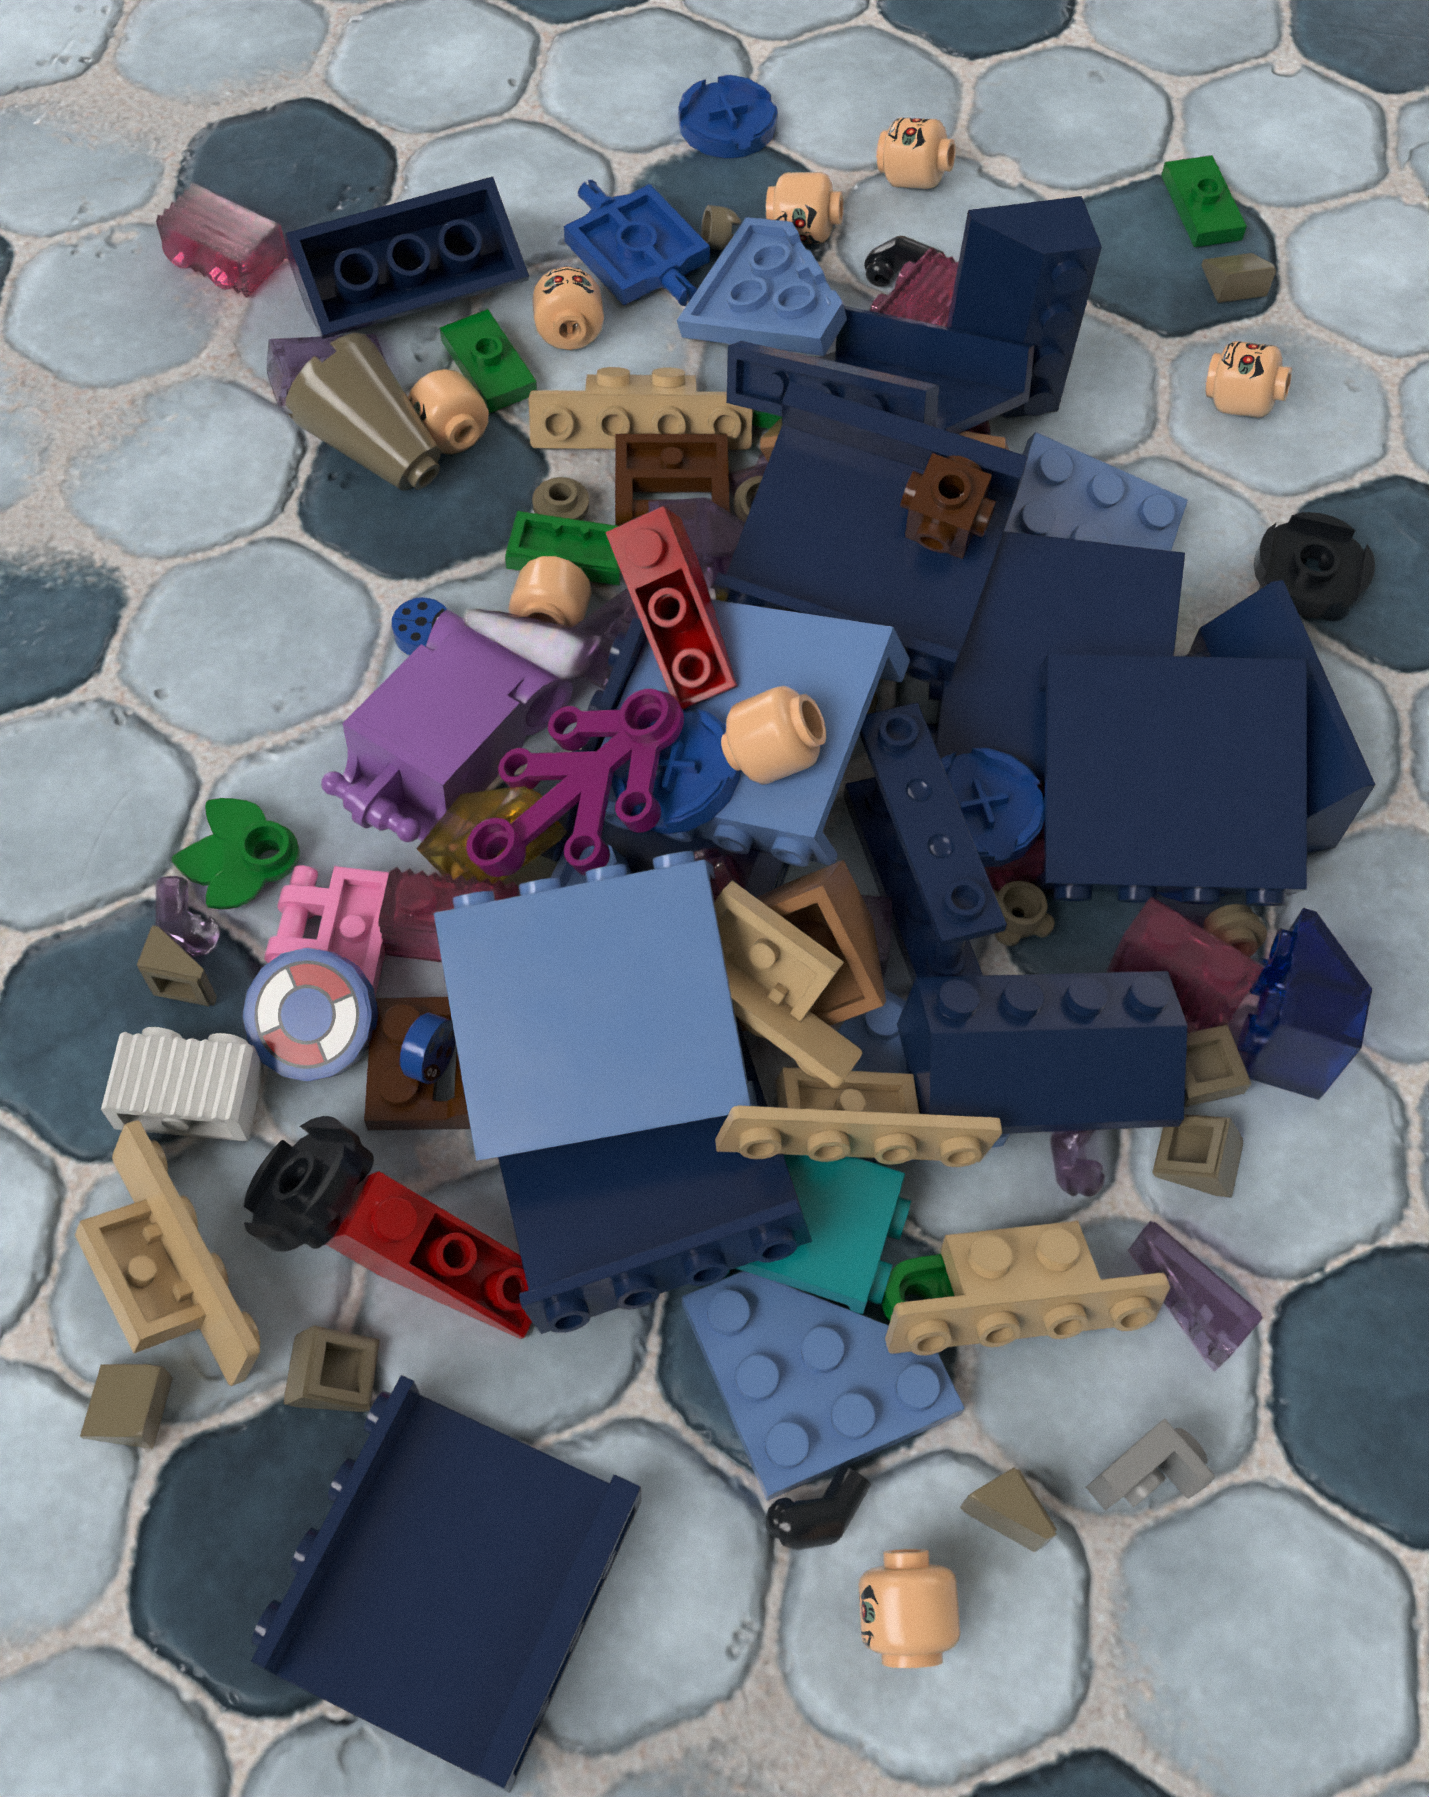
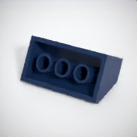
M493 176L285 233L287 255L304 306L322 339L529 281L526 265Z
M1082 196L968 210L947 327L1035 345L1029 402L1000 414L1004 418L1027 415L1037 416L1056 412L1059 409L1102 248Z
M1274 581L1200 627L1189 653L1185 656L1307 659V853L1336 848L1376 784L1284 581Z
M1168 971L916 977L897 1022V1027L909 1074H913L919 1114L999 1118L1002 1134L1180 1126L1184 1120L1188 1025Z

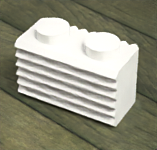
M148 1027L142 1030V1034L137 1033L135 1035L123 1032L119 1035L101 1110L113 1128L117 1130H122L126 1123L139 1120L145 1132L249 1141L253 1126V1116L256 1113L258 1092L261 1089V1079L264 1076V1067L255 1047L248 1044L245 1039L232 1034L215 1033L211 1034L208 1040L199 1041L194 1038L183 1039L180 1034L159 1027Z

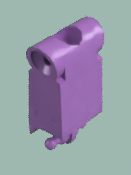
M446 609L436 620L426 647L421 644L342 723L348 753L346 768L343 775L337 771L326 773L321 781L322 789L326 794L335 795L342 799L343 807L352 813V820L361 827L368 829L373 826L379 831L390 829L397 834L401 841L413 842L419 839L434 849L499 775L498 765L501 758L512 749L522 748L526 736L534 735L548 727V721L552 714L558 709L567 706L572 696V683L531 657L501 645L490 633Z

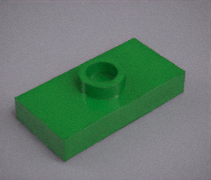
M1213 155L1165 162L1161 177L1193 246L1200 247L1241 241L1247 226Z
M488 309L439 327L443 345L464 377L469 380L481 395L489 413L527 399L531 391L537 390L535 378Z
M517 511L505 554L506 569L520 571L530 560L541 556H557L569 560L581 568L589 581L620 586L622 573L605 533L618 526Z

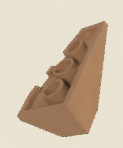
M844 860L790 881L757 897L762 903L844 962L809 1010L811 1013L831 1026L884 1006L886 995L873 918ZM738 1018L739 1023H740V1026H742V1031H748V1030L742 1025V1023L740 1022V1019Z

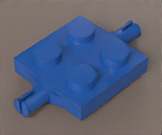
M588 180V185L586 182H583L578 189V197L591 210L585 216L564 226L565 243L623 306L661 287L666 288L681 306H687V301L689 303L697 288L683 275L710 262V246L650 184L630 194L612 198L607 196L594 180Z

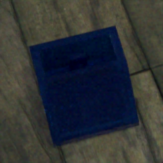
M1303 908L1289 930L1279 928L1273 940L1269 958L1261 957L1257 963L1250 986V994L1259 996L1256 1014L1249 1013L1241 1029L1238 1050L1247 1053L1244 1066L1249 1079L1320 1100L1362 1048L1372 987L1317 911Z

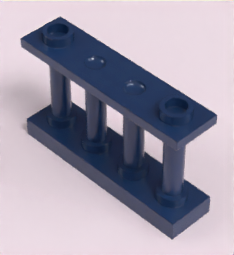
M917 702L867 714L859 735L875 777L845 784L843 797L912 984H914L916 977L981 976L983 973L970 940L1003 932L1006 929L1007 923L919 704Z

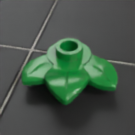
M217 798L207 800L205 804L206 817L213 834L189 845L172 857L174 866L188 880L203 886L208 885L206 892V905L208 908L232 909L245 905L255 899L266 883L280 880L290 874L299 861L300 848L295 835L288 828L276 822L267 821L257 804L241 799ZM266 851H278V853L271 858L259 859V857Z

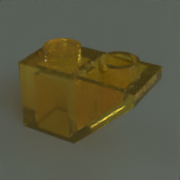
M525 786L460 794L416 849L457 891L491 890L509 876H489L471 861L466 850L467 840L471 831L480 822L489 818L505 819L511 824L543 796L532 789H527ZM555 821L526 846V857L522 867L562 839L567 831L558 821ZM502 849L497 856H499L504 851V849Z

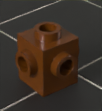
M932 453L924 474L916 471L912 472L901 499L900 507L908 510L905 538L916 541L929 550L948 553L963 559L972 535L983 538L997 503V501L987 498L992 475L983 472L978 464L965 457L953 455L945 458Z

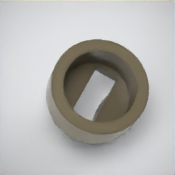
M707 205L702 219L701 237L707 242L710 249L724 250L734 234H731L732 225H741V220L730 208Z

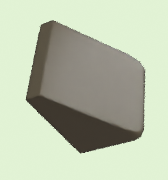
M1253 253L1203 259L1201 264L1217 303L1267 296L1276 273L1275 266Z
M153 925L137 962V967L152 994L208 1007L210 1005L214 1006L217 996L204 969L161 928Z
M1184 1114V1120L1180 1126L1163 1127L1152 1173L1155 1177L1214 1196L1231 1198L1243 1149V1138L1231 1118Z
M315 1325L298 1333L294 1338L284 1404L299 1408L356 1412L369 1411L380 1339Z
M101 1364L80 1437L95 1441L154 1449L173 1377L163 1366L151 1364Z
M1015 1467L972 1492L960 1506L966 1514L1033 1552L1043 1548L1056 1535L1055 1531L1057 1529L1020 1469L1016 1470Z

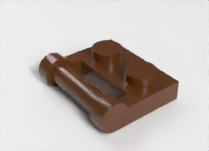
M615 434V525L621 526L664 506L679 516L683 523H711L712 528H729L727 434ZM633 492H711V500L633 499Z
M448 997L376 998L379 1014L376 1030H373L371 1040L369 1041L364 1115L367 1130L471 1129L457 1047L454 1097L448 1101H436L437 1081L433 1084H426L407 1077L403 1074L400 1066V1053L403 1041L409 1028L418 1017L425 1013H433L452 1020Z

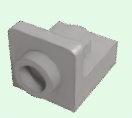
M1164 1418L1088 1484L1086 1489L1104 1510H1107L1123 1497L1134 1508L1166 1480V1477L1157 1466L1188 1499L1215 1479V1476L1205 1465L1208 1462V1458L1197 1440L1182 1428L1174 1429Z

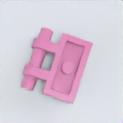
M304 865L295 866L290 884L281 889L277 908L282 913L277 936L271 937L268 941L264 960L269 963L282 953L303 948H316L335 952L341 957H346L361 968L373 986L376 997L400 889L397 873L334 866L329 888L315 887L318 878L317 870ZM315 915L322 916L317 940L303 938L307 919L313 918Z

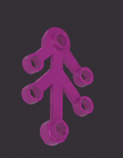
M648 688L631 694L624 701L620 710L580 711L574 706H564L555 711L548 721V732L564 750H578L585 746L591 737L612 738L597 751L531 753L525 748H515L508 751L499 762L498 773L501 779L513 791L518 793L528 792L534 789L541 780L562 781L511 824L505 819L496 817L480 822L471 831L466 844L467 854L471 861L489 876L501 877L516 873L525 861L526 846L579 802L573 835L565 843L564 857L579 874L586 876V871L607 866L610 859V850L601 839L613 773L630 758L627 789L619 795L615 804V812L629 830L637 833L652 829L660 819L661 806L652 794L660 751L670 746L678 738L683 728L684 713L676 699L666 692ZM657 720L656 723L648 727L653 721ZM577 722L576 727L571 732L563 734L570 724ZM527 764L523 773L514 776L520 766ZM640 803H646L641 813L636 816H630L635 806ZM594 846L593 853L589 857L579 860L581 853L587 847ZM502 849H504V851H503L499 856H497L498 853H499Z

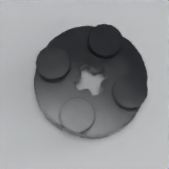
M1303 512L1291 515L1288 523L1280 524L1277 527L1275 523L1267 529L1255 554L1254 572L1260 584L1258 590L1271 582L1283 580L1300 616L1339 621L1344 619L1350 609L1358 604L1365 595L1374 577V555L1368 544L1363 551L1360 544L1352 538L1356 530L1346 522L1326 514ZM1308 558L1318 561V568L1324 571H1313L1307 568L1305 563Z
M316 1117L299 1126L309 1134L302 1137L293 1146L282 1139L263 1160L249 1184L243 1207L253 1213L252 1223L244 1222L245 1229L250 1235L274 1251H290L304 1243L313 1249H317L329 1242L339 1228V1213L348 1202L356 1185L361 1183L372 1169L374 1163L372 1152L362 1145L356 1133L334 1117Z

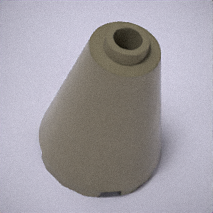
M351 333L337 338L330 343L336 350L334 354L323 363L314 356L305 364L294 379L286 396V407L292 412V414L288 415L296 425L402 491L413 487L416 490L423 489L439 473L440 465L438 461L441 456V450L377 346L365 334Z

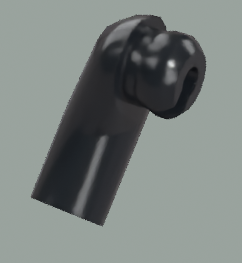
M896 236L872 249L867 255L864 263L866 278L874 286H886L890 283V279L894 277V274L905 267L934 276L940 267L943 251L906 236Z
M840 1465L822 1498L793 1502L786 1497L779 1498L773 1502L766 1513V1528L771 1536L779 1539L783 1546L790 1549L803 1550L832 1545L843 1536L867 1494L871 1483L855 1470Z

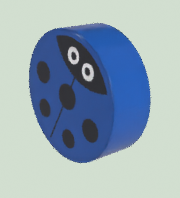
M424 597L414 598L401 604L394 612L391 621L394 640L398 648L407 655H411L421 644L426 647L436 620L447 608L437 600Z
M425 1013L414 1021L405 1036L400 1053V1066L405 1076L426 1084H433L443 1075L450 1063L456 1045L452 1020L433 1013Z

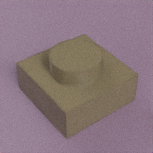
M1228 1024L1187 1033L1184 1107L1245 1094L1251 1085V1081Z

